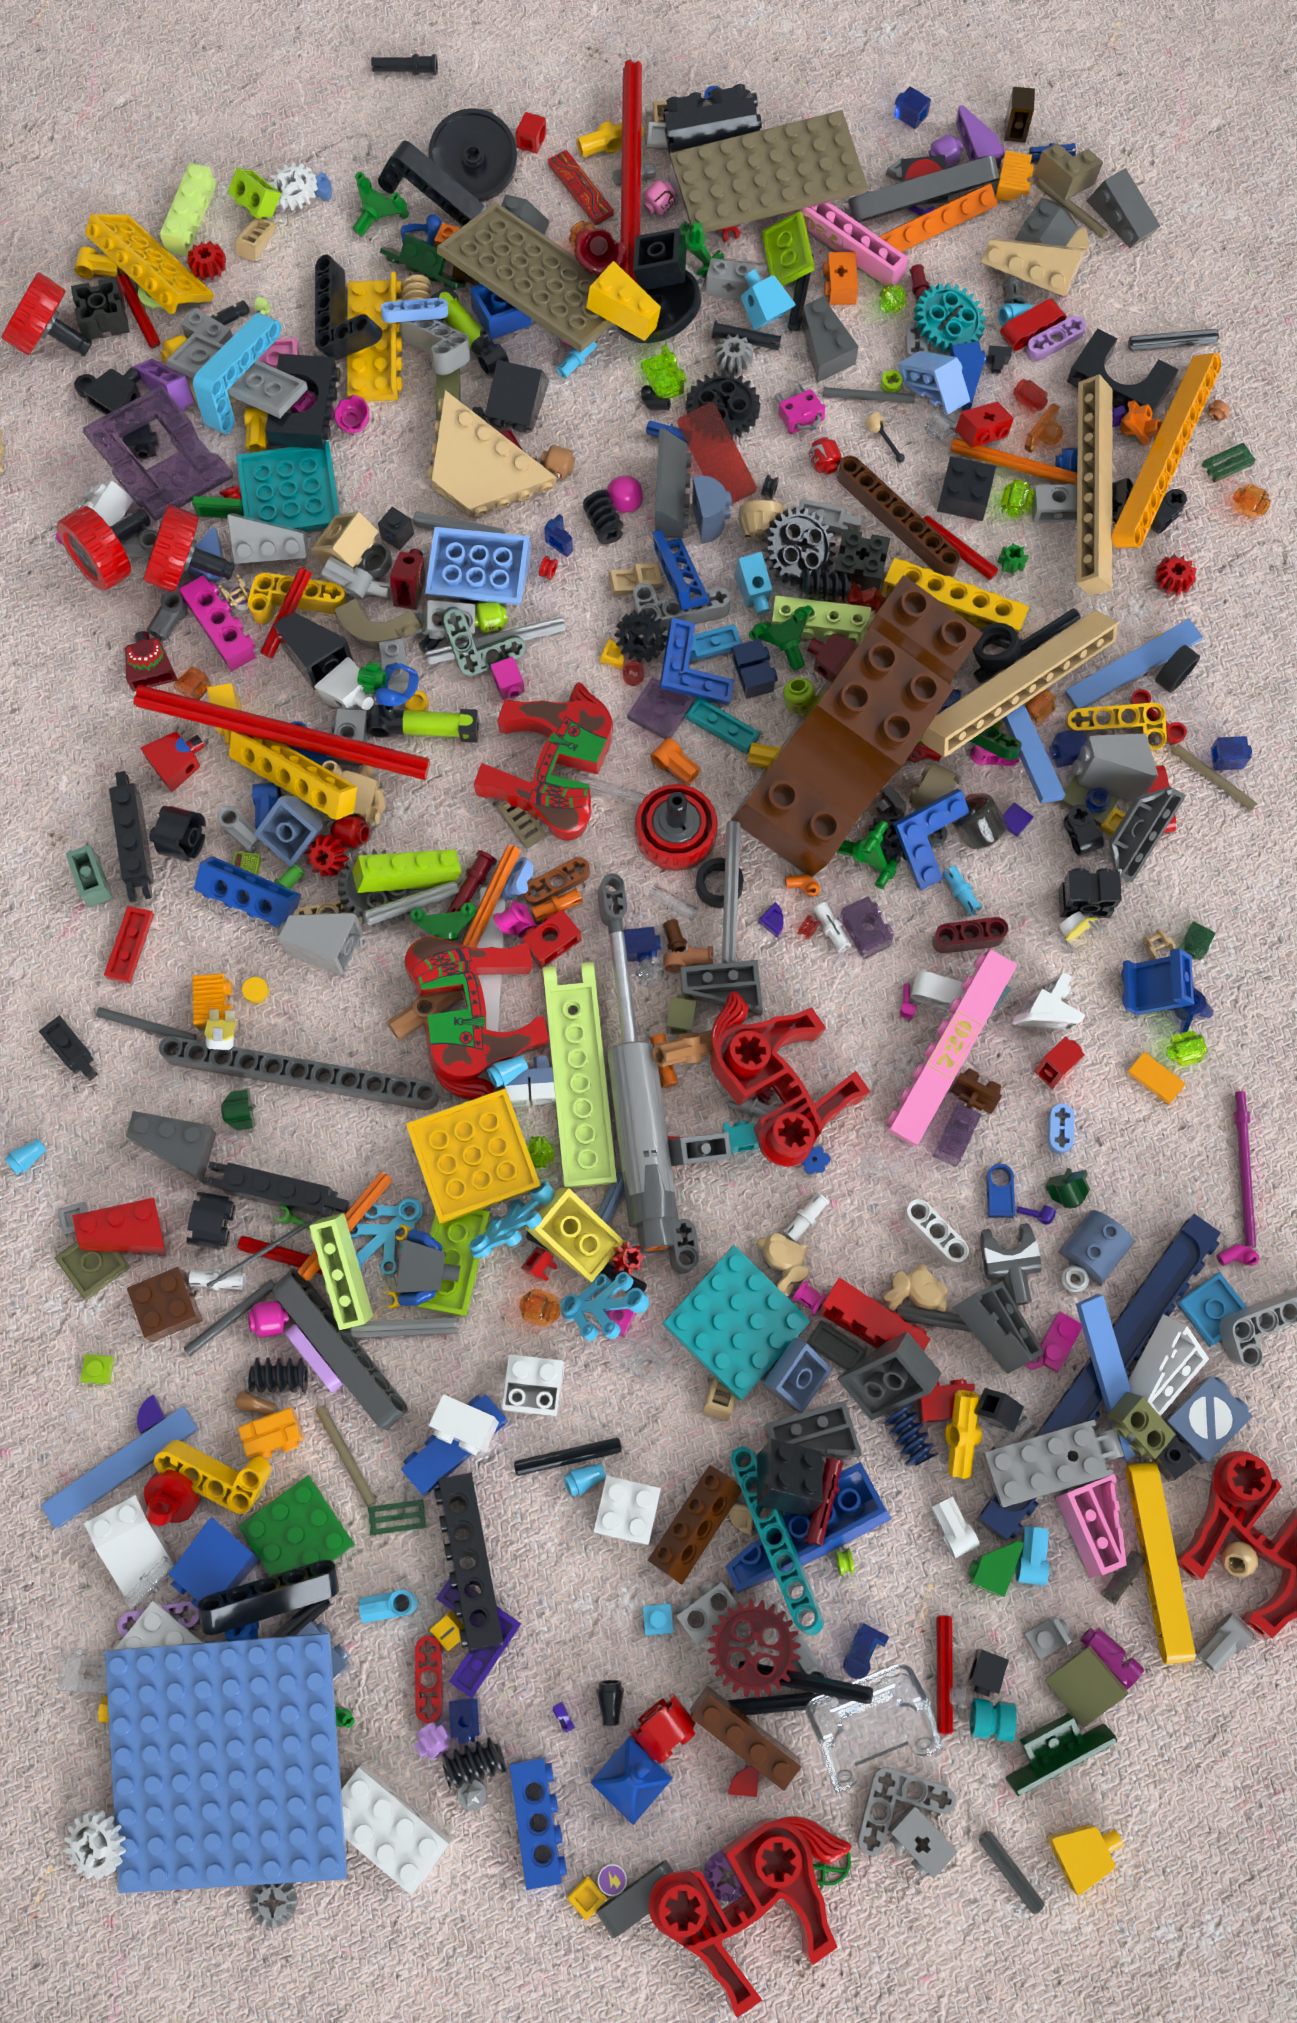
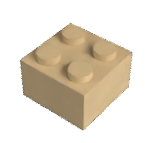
M359 511L335 515L310 552L324 566L330 556L344 564L355 568L361 562V556L365 550H368L374 544V538L379 531Z

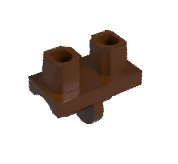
M968 1068L964 1073H960L950 1092L959 1096L958 1099L967 1103L964 1111L969 1112L973 1106L980 1111L984 1110L992 1114L1002 1097L1000 1094L1001 1085L994 1081H989L986 1086L977 1081L979 1078L978 1072L971 1068Z

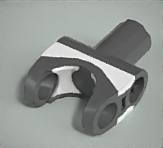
M1028 1223L1020 1224L1018 1246L1013 1250H1006L1000 1247L996 1239L993 1238L991 1230L983 1229L981 1230L980 1245L986 1279L1003 1278L1004 1285L1017 1306L1031 1303L1032 1299L1026 1274L1040 1273L1042 1270L1039 1248L1031 1226Z

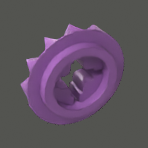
M719 1851L707 1861L704 1868V1878L716 1899L732 1902L744 1895V1892L734 1874L732 1877L736 1885L735 1887L727 1881L719 1886L717 1885L722 1877L718 1866L721 1865L727 1871L731 1869L724 1855Z

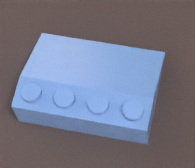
M434 527L425 596L521 605L531 556L530 537Z

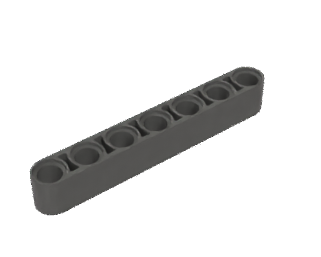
M991 155L855 196L849 199L848 203L852 218L860 223L993 183L999 180L1000 176L995 156Z
M289 1270L272 1288L273 1294L375 1424L383 1430H389L408 1411L406 1403L347 1328L339 1330L333 1311L312 1284L298 1274V1270Z

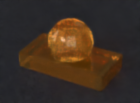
M1054 403L1049 406L1028 434L1024 446L1025 450L1032 453L1041 440L1047 445H1056L1061 441L1063 429L1061 425L1055 422L1060 406Z

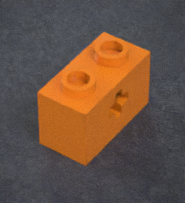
M828 252L827 262H823V277H827V281L824 283V295H828L829 305L856 304L858 294L856 253Z

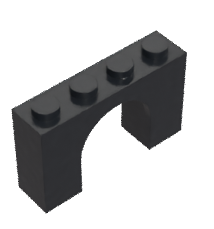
M1097 328L1071 367L1067 382L1078 388V382L1100 374L1112 388L1113 407L1124 406L1126 413H1128V402L1135 400L1139 406L1148 404L1154 414L1173 385L1179 369L1158 359L1147 378L1142 382L1133 385L1118 383L1107 374L1104 366L1113 353L1118 338Z
M279 354L277 369L305 381L307 390L317 394L318 398L312 407L300 413H284L281 418L268 413L265 433L269 445L325 449L326 440H330L331 435L329 422L334 418L332 404L333 401L337 400L336 382L340 381V368L336 366L334 357Z

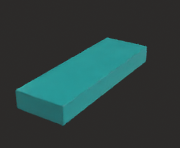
M697 698L686 714L688 721L745 754L749 753L751 744L756 743L760 737L759 731L704 699Z

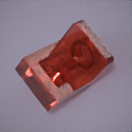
M854 581L851 582L850 594L847 600L848 604L871 607V612L875 611L884 599V596L876 587L861 590Z

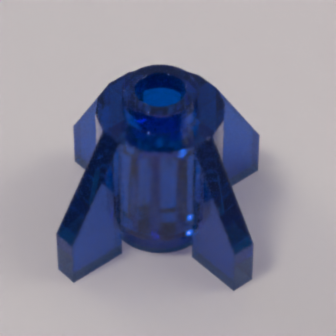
M1194 985V1005L1173 1008L1176 1016L1183 1020L1180 1026V1035H1185L1188 1032L1191 1022L1198 1016L1206 1018L1213 1016L1214 1010L1206 1002L1205 996Z

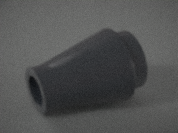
M600 1681L596 1693L602 1715V1724L606 1726L619 1725L624 1695L621 1681Z

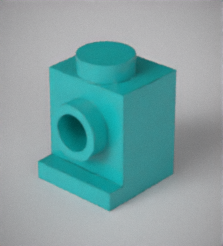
M739 1121L734 1123L733 1127H729L728 1122L723 1123V1133L729 1132L731 1154L758 1149L759 1145L753 1129L756 1125L755 1123Z

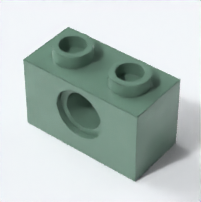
M90 844L66 853L80 896L89 908L113 899L99 857Z

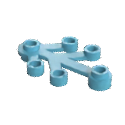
M547 1181L540 1182L541 1188L530 1191L533 1199L526 1205L520 1199H517L508 1206V1211L503 1220L500 1216L492 1219L488 1224L486 1232L475 1237L469 1244L470 1254L473 1258H485L493 1251V1247L503 1243H507L509 1247L516 1245L522 1239L521 1234L517 1231L519 1227L527 1225L530 1229L537 1227L543 1220L539 1213L532 1211L528 1215L526 1214L539 1203L545 1205L554 1198L553 1188Z
M406 1198L398 1206H378L374 1203L371 1208H376L377 1214L370 1216L368 1211L365 1214L372 1221L379 1219L380 1216L395 1217L389 1224H356L358 1231L356 1234L351 1235V1239H357L360 1235H376L356 1254L360 1270H362V1264L384 1244V1261L381 1263V1271L386 1276L396 1274L398 1266L395 1262L396 1232L400 1229L399 1225L403 1224L415 1229V1223L423 1215L421 1203L414 1198ZM408 1208L415 1209V1213L412 1216L405 1214ZM388 1263L394 1264L391 1272L385 1271V1265Z
M621 1272L612 1282L605 1274H600L580 1295L569 1294L565 1296L560 1303L559 1309L566 1320H575L580 1328V1335L587 1341L594 1340L598 1336L599 1329L593 1323L588 1322L584 1315L585 1312H592L602 1327V1333L609 1339H615L620 1334L621 1328L613 1320H610L605 1311L630 1309L634 1313H642L648 1308L649 1300L648 1296L639 1288L631 1289L623 1298L610 1299L620 1289L626 1291L631 1288L633 1278L627 1272ZM598 1291L601 1292L594 1300L588 1301Z

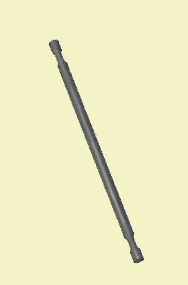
M316 1215L310 1221L303 1223L221 1274L217 1279L210 1281L206 1284L207 1287L211 1288L215 1283L227 1278L321 1218L319 1215Z

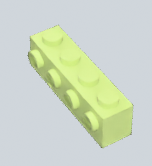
M189 163L160 232L164 248L172 254L188 256V251L191 249L216 187V180L213 178L210 167Z
M775 596L772 626L790 619L791 615H794V611L799 607L809 605L813 608V613L804 627L801 638L812 639L815 637L823 638L827 641L832 634H837L855 641L870 619L871 607Z
M341 1213L319 1219L310 1225V1234L316 1247L318 1263L324 1275L325 1287L330 1296L334 1318L337 1321L339 1330L363 1325L373 1317V1312L345 1214Z

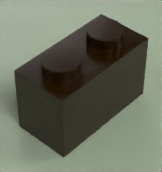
M1012 88L1005 118L1004 141L1026 143L1034 112L1035 88Z

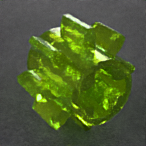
M889 284L882 289L879 294L881 298L879 304L885 313H888L890 310L893 313H897L905 306L906 300L904 298L907 296L906 291L900 284L896 287L893 284Z
M531 1136L526 1146L532 1163L536 1168H546L548 1161H554V1143H548L545 1136Z

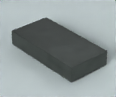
M822 1320L806 1342L811 1348L846 1371L858 1363L867 1351Z

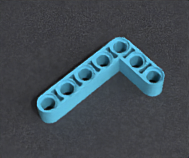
M256 313L195 374L193 388L204 425L223 434H228L233 429L235 420L227 390L278 339L281 333L279 321L261 313Z

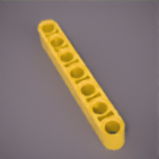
M1154 1461L1126 1465L1127 1485L1162 1661L1165 1665L1194 1661V1644L1158 1466Z

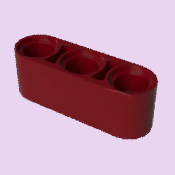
M1000 917L945 923L937 928L932 939V945L939 953L996 947L1003 942L1007 935L1008 924ZM989 929H996L1001 935L995 936ZM971 932L976 938L969 939L964 933ZM946 935L951 941L944 942L939 936Z

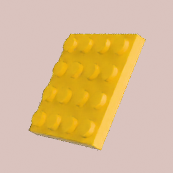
M506 1088L406 1123L440 1224L541 1188Z

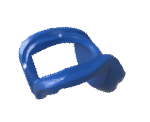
M430 214L426 218V224L402 225L400 228L402 243L404 242L405 233L421 230L427 233L426 242L435 246L434 239L442 224V220L435 214Z
M395 662L386 665L384 669L387 672L385 687L376 689L374 699L377 703L385 706L402 705L415 694L419 683V675L414 669L401 663ZM395 669H402L409 673L408 687L403 694L388 688V682Z

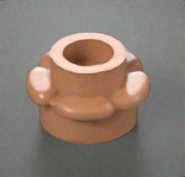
M1215 400L1212 404L1208 405V415L1213 420L1220 421L1228 418L1230 407L1225 402Z

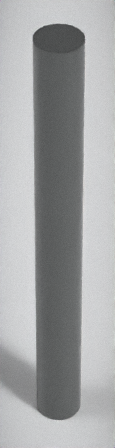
M823 388V397L915 403V394Z
M99 1007L96 1012L97 1017L166 1037L175 1036L192 1040L197 1038L196 1034L102 1007Z
M271 1279L186 1345L184 1350L189 1356L194 1354L251 1309L254 1304H257L270 1294L275 1283Z

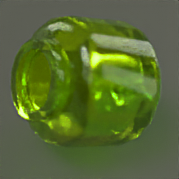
M1013 480L1012 483L1004 487L1000 506L1006 511L1007 516L1019 518L1020 515L1030 511L1034 497V491L1030 488V484L1022 480Z
M1193 1030L1172 1036L1170 1040L1171 1046L1166 1047L1170 1061L1176 1060L1180 1067L1200 1063L1204 1060V1054H1208L1202 1034L1197 1035Z

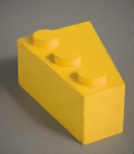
M613 261L590 286L586 308L645 341L657 327L661 306Z

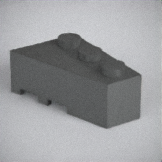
M1126 168L1104 180L1087 199L1091 207L1129 248L1150 237L1160 227Z
M758 960L680 968L682 995L691 997L693 1000L724 1007L728 995L732 991H736L748 1005L749 1013L762 1014L763 1007Z
M845 1400L764 1425L768 1442L770 1439L814 1449L821 1451L822 1456L860 1457L862 1455Z

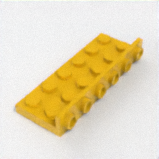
M90 214L85 235L169 314L175 313L178 303L212 302L214 293L129 214Z
M391 272V280L348 282V320L360 314H366L382 329L383 333L381 339L376 344L347 356V398L356 395L365 401L399 400V391H403L402 376H399V371H403L402 357H399V352L403 351L402 338L399 337V333H401L399 322L389 323L383 321L380 308L385 302L402 301L398 299V295H402V282L397 280L396 272Z

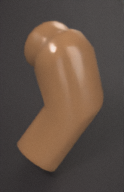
M247 1391L238 1393L235 1400V1405L240 1411L257 1412L267 1416L273 1414L276 1409V1404L255 1397Z

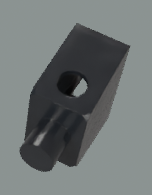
M130 368L124 375L114 369H109L84 388L83 392L89 405L123 426L141 400V395L136 385L141 376L133 368Z

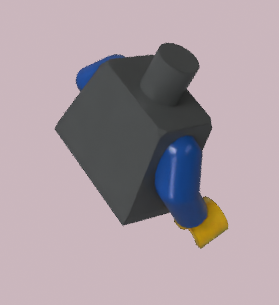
M403 1224L399 1225L400 1228L405 1229V1234L402 1237H395L403 1242L396 1292L387 1293V1295L394 1296L395 1302L393 1305H387L388 1308L417 1306L434 1298L436 1292L441 1291L442 1280L458 1282L460 1266L444 1264L446 1252L442 1251V1245L429 1233L412 1229Z

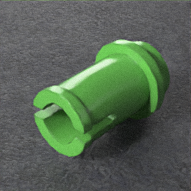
M295 864L279 879L276 878L274 882L291 889L305 873Z

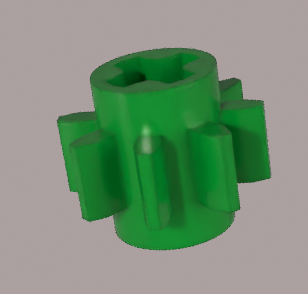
M1012 543L1008 548L1002 547L997 563L1002 564V572L1006 571L1014 575L1018 570L1024 571L1029 555H1024V547Z
M369 662V665L366 664V667H360L357 682L358 685L364 687L363 692L375 694L376 689L385 687L387 672L380 669L381 664Z

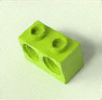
M236 167L227 192L235 198V202L238 205L249 209V213L258 219L273 217L281 195L280 191L256 172Z

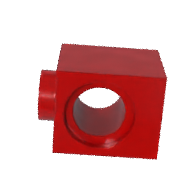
M528 112L524 113L515 131L517 148L535 154L538 153L547 135L546 118Z

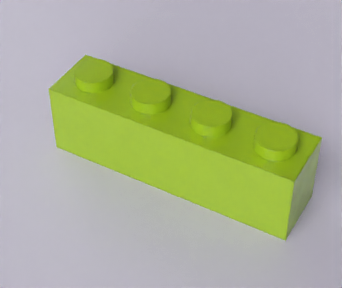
M456 849L358 855L352 869L357 893L434 888L451 881L456 882L461 873Z

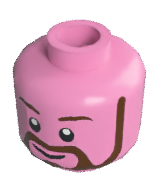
M660 180L655 181L643 193L645 200L643 206L651 215L655 213L662 216L676 202V192L666 180L664 182Z

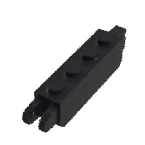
M126 771L116 772L117 786L109 788L122 880L126 884L130 902L137 901L135 887L139 886L143 887L142 892L145 899H151V884L154 883L142 799L135 783L130 784Z
M209 1162V1169L224 1173L222 1181L211 1177H206L203 1181L204 1185L222 1189L231 1196L277 1207L285 1206L293 1211L314 1216L319 1215L322 1218H326L327 1215L331 1216L333 1211L346 1213L350 1205L348 1200L338 1198V1192L333 1191L329 1186L229 1162L227 1165Z

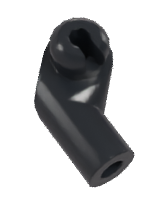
M645 385L641 388V398L648 409H670L671 402L669 398H658L650 385Z

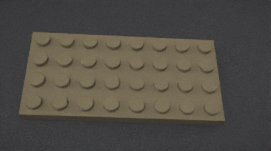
M843 110L670 153L671 164L690 226L693 222H701L703 224V233L866 193L868 188Z
M496 202L437 247V254L579 352H582L613 325L612 322L586 308L589 288L598 278L595 273L589 274L588 271L584 270V266L579 264L574 255Z

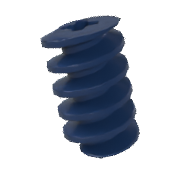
M913 1404L889 1415L884 1422L885 1426L894 1425L889 1432L890 1436L899 1435V1438L894 1442L895 1446H905L901 1450L900 1455L910 1456L905 1462L906 1466H917L939 1454L938 1452H929L934 1446L933 1442L924 1443V1440L929 1436L928 1432H918L924 1424L923 1422H913L918 1416L917 1412H908Z

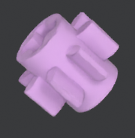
M432 1722L416 1734L419 1741L414 1744V1747L420 1757L425 1758L428 1755L430 1760L433 1761L449 1749L446 1741L451 1739V1736L443 1725L437 1727Z

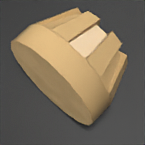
M767 500L751 501L741 505L738 520L745 539L749 542L754 540L755 543L761 544L762 539L769 537L765 533V529L771 527L769 522L776 519L775 515L783 513L786 510L785 506Z

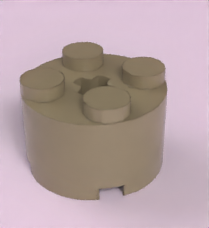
M927 763L921 775L923 776L921 785L916 784L909 796L911 798L909 801L912 804L911 807L918 810L954 790L953 788L956 783H960L962 776L936 763L933 765Z

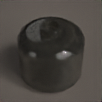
M977 794L965 799L970 813L952 822L964 844L971 849H983L997 842L1005 833L1007 822L994 799L987 794Z

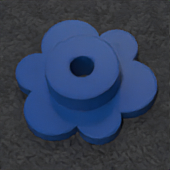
M812 1147L808 1157L801 1163L804 1165V1170L807 1174H814L816 1171L822 1173L825 1170V1166L829 1164L830 1156L827 1153H823V1147Z

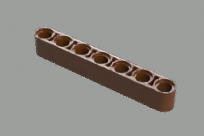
M851 455L843 457L840 461L838 472L839 483L934 572L953 577L956 574L960 561L958 550L857 457Z

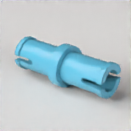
M595 341L582 352L571 349L568 353L569 356L556 367L557 373L564 379H567L578 366H582L585 363L584 359L597 348Z
M957 866L949 867V873L945 870L942 875L953 889L952 894L960 900L968 916L976 913L974 909L980 911L982 905L979 904L971 891L972 886L970 883L965 882Z

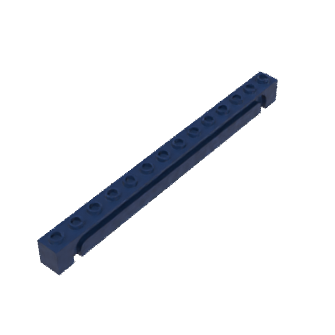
M1195 1213L1184 1222L1112 1325L1127 1376L1131 1372L1128 1366L1133 1359L1136 1362L1140 1359L1145 1350L1143 1345L1148 1338H1151L1162 1315L1170 1316L1176 1307L1173 1304L1176 1297H1182L1190 1287L1187 1281L1192 1274L1197 1276L1205 1265L1202 1262L1206 1254L1211 1255L1220 1244L1217 1238L1221 1232ZM1091 1356L1034 1437L1094 1419L1095 1422L1101 1415L1098 1409L1104 1403ZM995 1492L976 1518V1521L1002 1541L1008 1540L1009 1537L1014 1539L1023 1527L1020 1521L1025 1514L1030 1516L1039 1503L1035 1501L1036 1498L1001 1508Z

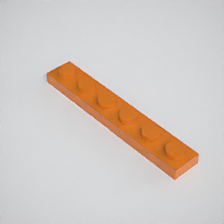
M991 183L985 184L878 237L902 252L997 206Z

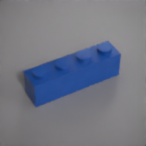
M486 1394L482 1397L479 1395L475 1396L467 1404L497 1419L499 1424L494 1434L509 1422ZM431 1435L425 1441L426 1447L421 1452L417 1453L414 1451L403 1461L405 1466L401 1470L423 1496H427L439 1485V1479L448 1477L472 1455L459 1447L460 1442L453 1440L449 1444Z

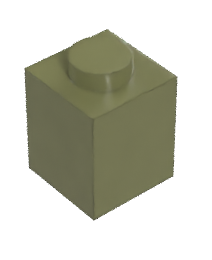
M679 995L677 998L671 997L666 1034L692 1033L696 1011L695 1000L684 995Z

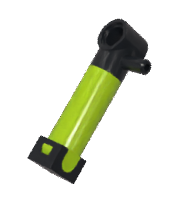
M450 285L430 296L431 298H443L447 301L448 315L440 320H445L451 328L468 336L469 349L476 356L481 368L487 375L490 376L495 372L497 360L509 362L502 346L498 343L495 344L490 339L489 332L482 329L461 305L458 295Z
M373 705L369 709L367 732L371 736L379 738L389 737L391 734L458 737L461 742L478 743L480 720L478 710L460 709V713L394 710L393 706Z

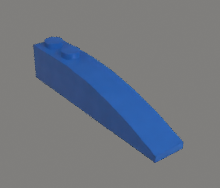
M861 1462L842 1471L837 1485L840 1489L839 1493L835 1494L823 1546L805 1541L812 1514L809 1517L785 1512L786 1514L783 1516V1519L802 1566L892 1519ZM776 1533L772 1536L771 1545H776L782 1540V1533ZM761 1538L749 1544L725 1566L738 1593L776 1578ZM791 1559L785 1560L781 1565V1571L790 1570L793 1561Z

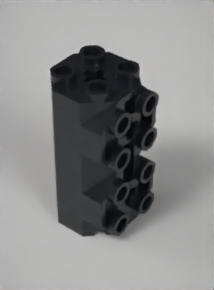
M737 84L732 88L726 89L715 88L710 91V97L707 99L702 98L699 92H694L689 96L680 98L673 96L666 100L667 105L663 107L664 123L666 122L665 135L669 155L673 152L757 132L762 128L761 116L757 114L756 109L758 107L757 94L747 90L744 84Z

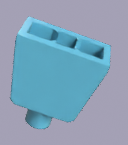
M756 269L744 276L750 288L741 295V300L755 331L783 316L796 306L775 276L772 275L761 280Z
M762 552L738 558L734 576L745 606H754L757 615L768 613L770 611L768 601L772 593V586Z

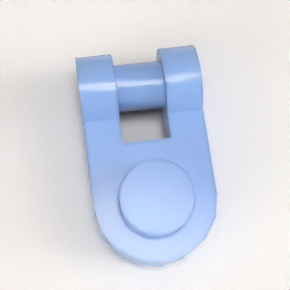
M526 857L519 859L510 873L501 893L505 900H511L517 895H522L528 891L526 882L534 873V864Z

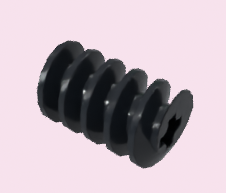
M598 490L583 500V509L590 520L598 541L606 545L621 539L623 535L621 530L624 525L620 520V515L616 513V507L612 505L613 501L609 497V492L607 490Z
M803 568L800 575L798 592L799 595L801 592H804L805 599H808L810 594L813 593L814 600H818L820 594H823L824 601H827L829 596L832 595L834 603L837 602L839 596H842V602L846 604L850 594L851 576L847 578V574L841 572L838 577L836 571H832L828 575L827 570H822L819 575L817 569H813L810 573L808 568Z
M256 1357L254 1364L251 1365L249 1370V1392L252 1393L257 1388L258 1392L263 1393L268 1388L269 1392L274 1393L278 1387L281 1393H285L289 1387L292 1393H296L300 1387L301 1391L306 1393L308 1388V1369L304 1365L303 1358H299L297 1366H294L292 1358H288L286 1366H283L281 1358H277L276 1364L272 1365L270 1358L267 1357L265 1364L261 1365L259 1357Z
M487 1737L485 1748H483L479 1741H476L474 1752H472L467 1744L462 1756L457 1748L453 1751V1759H450L446 1752L442 1753L443 1769L450 1789L451 1782H453L456 1788H461L463 1778L467 1784H473L474 1774L479 1781L484 1780L485 1770L490 1777H493L496 1773V1766L501 1773H505L507 1770L499 1740L497 1744H494L490 1737Z

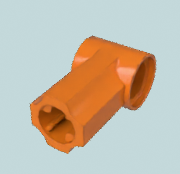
M666 738L650 754V758L657 767L670 771L686 786L691 784L701 772V768L684 755L681 747L671 738Z

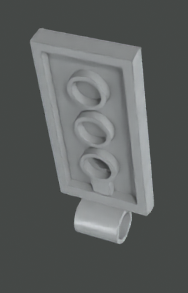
M1094 1419L984 1452L983 1456L1000 1507H1007L1113 1475L1112 1469L1108 1470L1105 1461L1125 1456L1117 1433L1111 1429L1096 1434L1093 1427L1096 1425ZM1069 1451L1076 1452L1077 1460L1075 1462L1068 1459L1067 1454Z

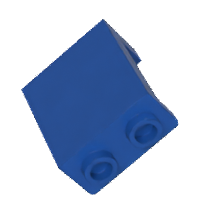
M1179 948L1170 950V956L1140 963H1133L1129 960L1123 961L1121 978L1124 983V994L1122 995V1002L1126 1010L1135 1015H1142L1194 1005L1192 956Z

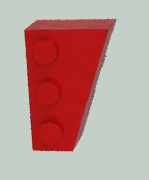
M155 1198L72 1215L80 1250L114 1253L115 1251L132 1252V1254L139 1255L145 1253L167 1257Z

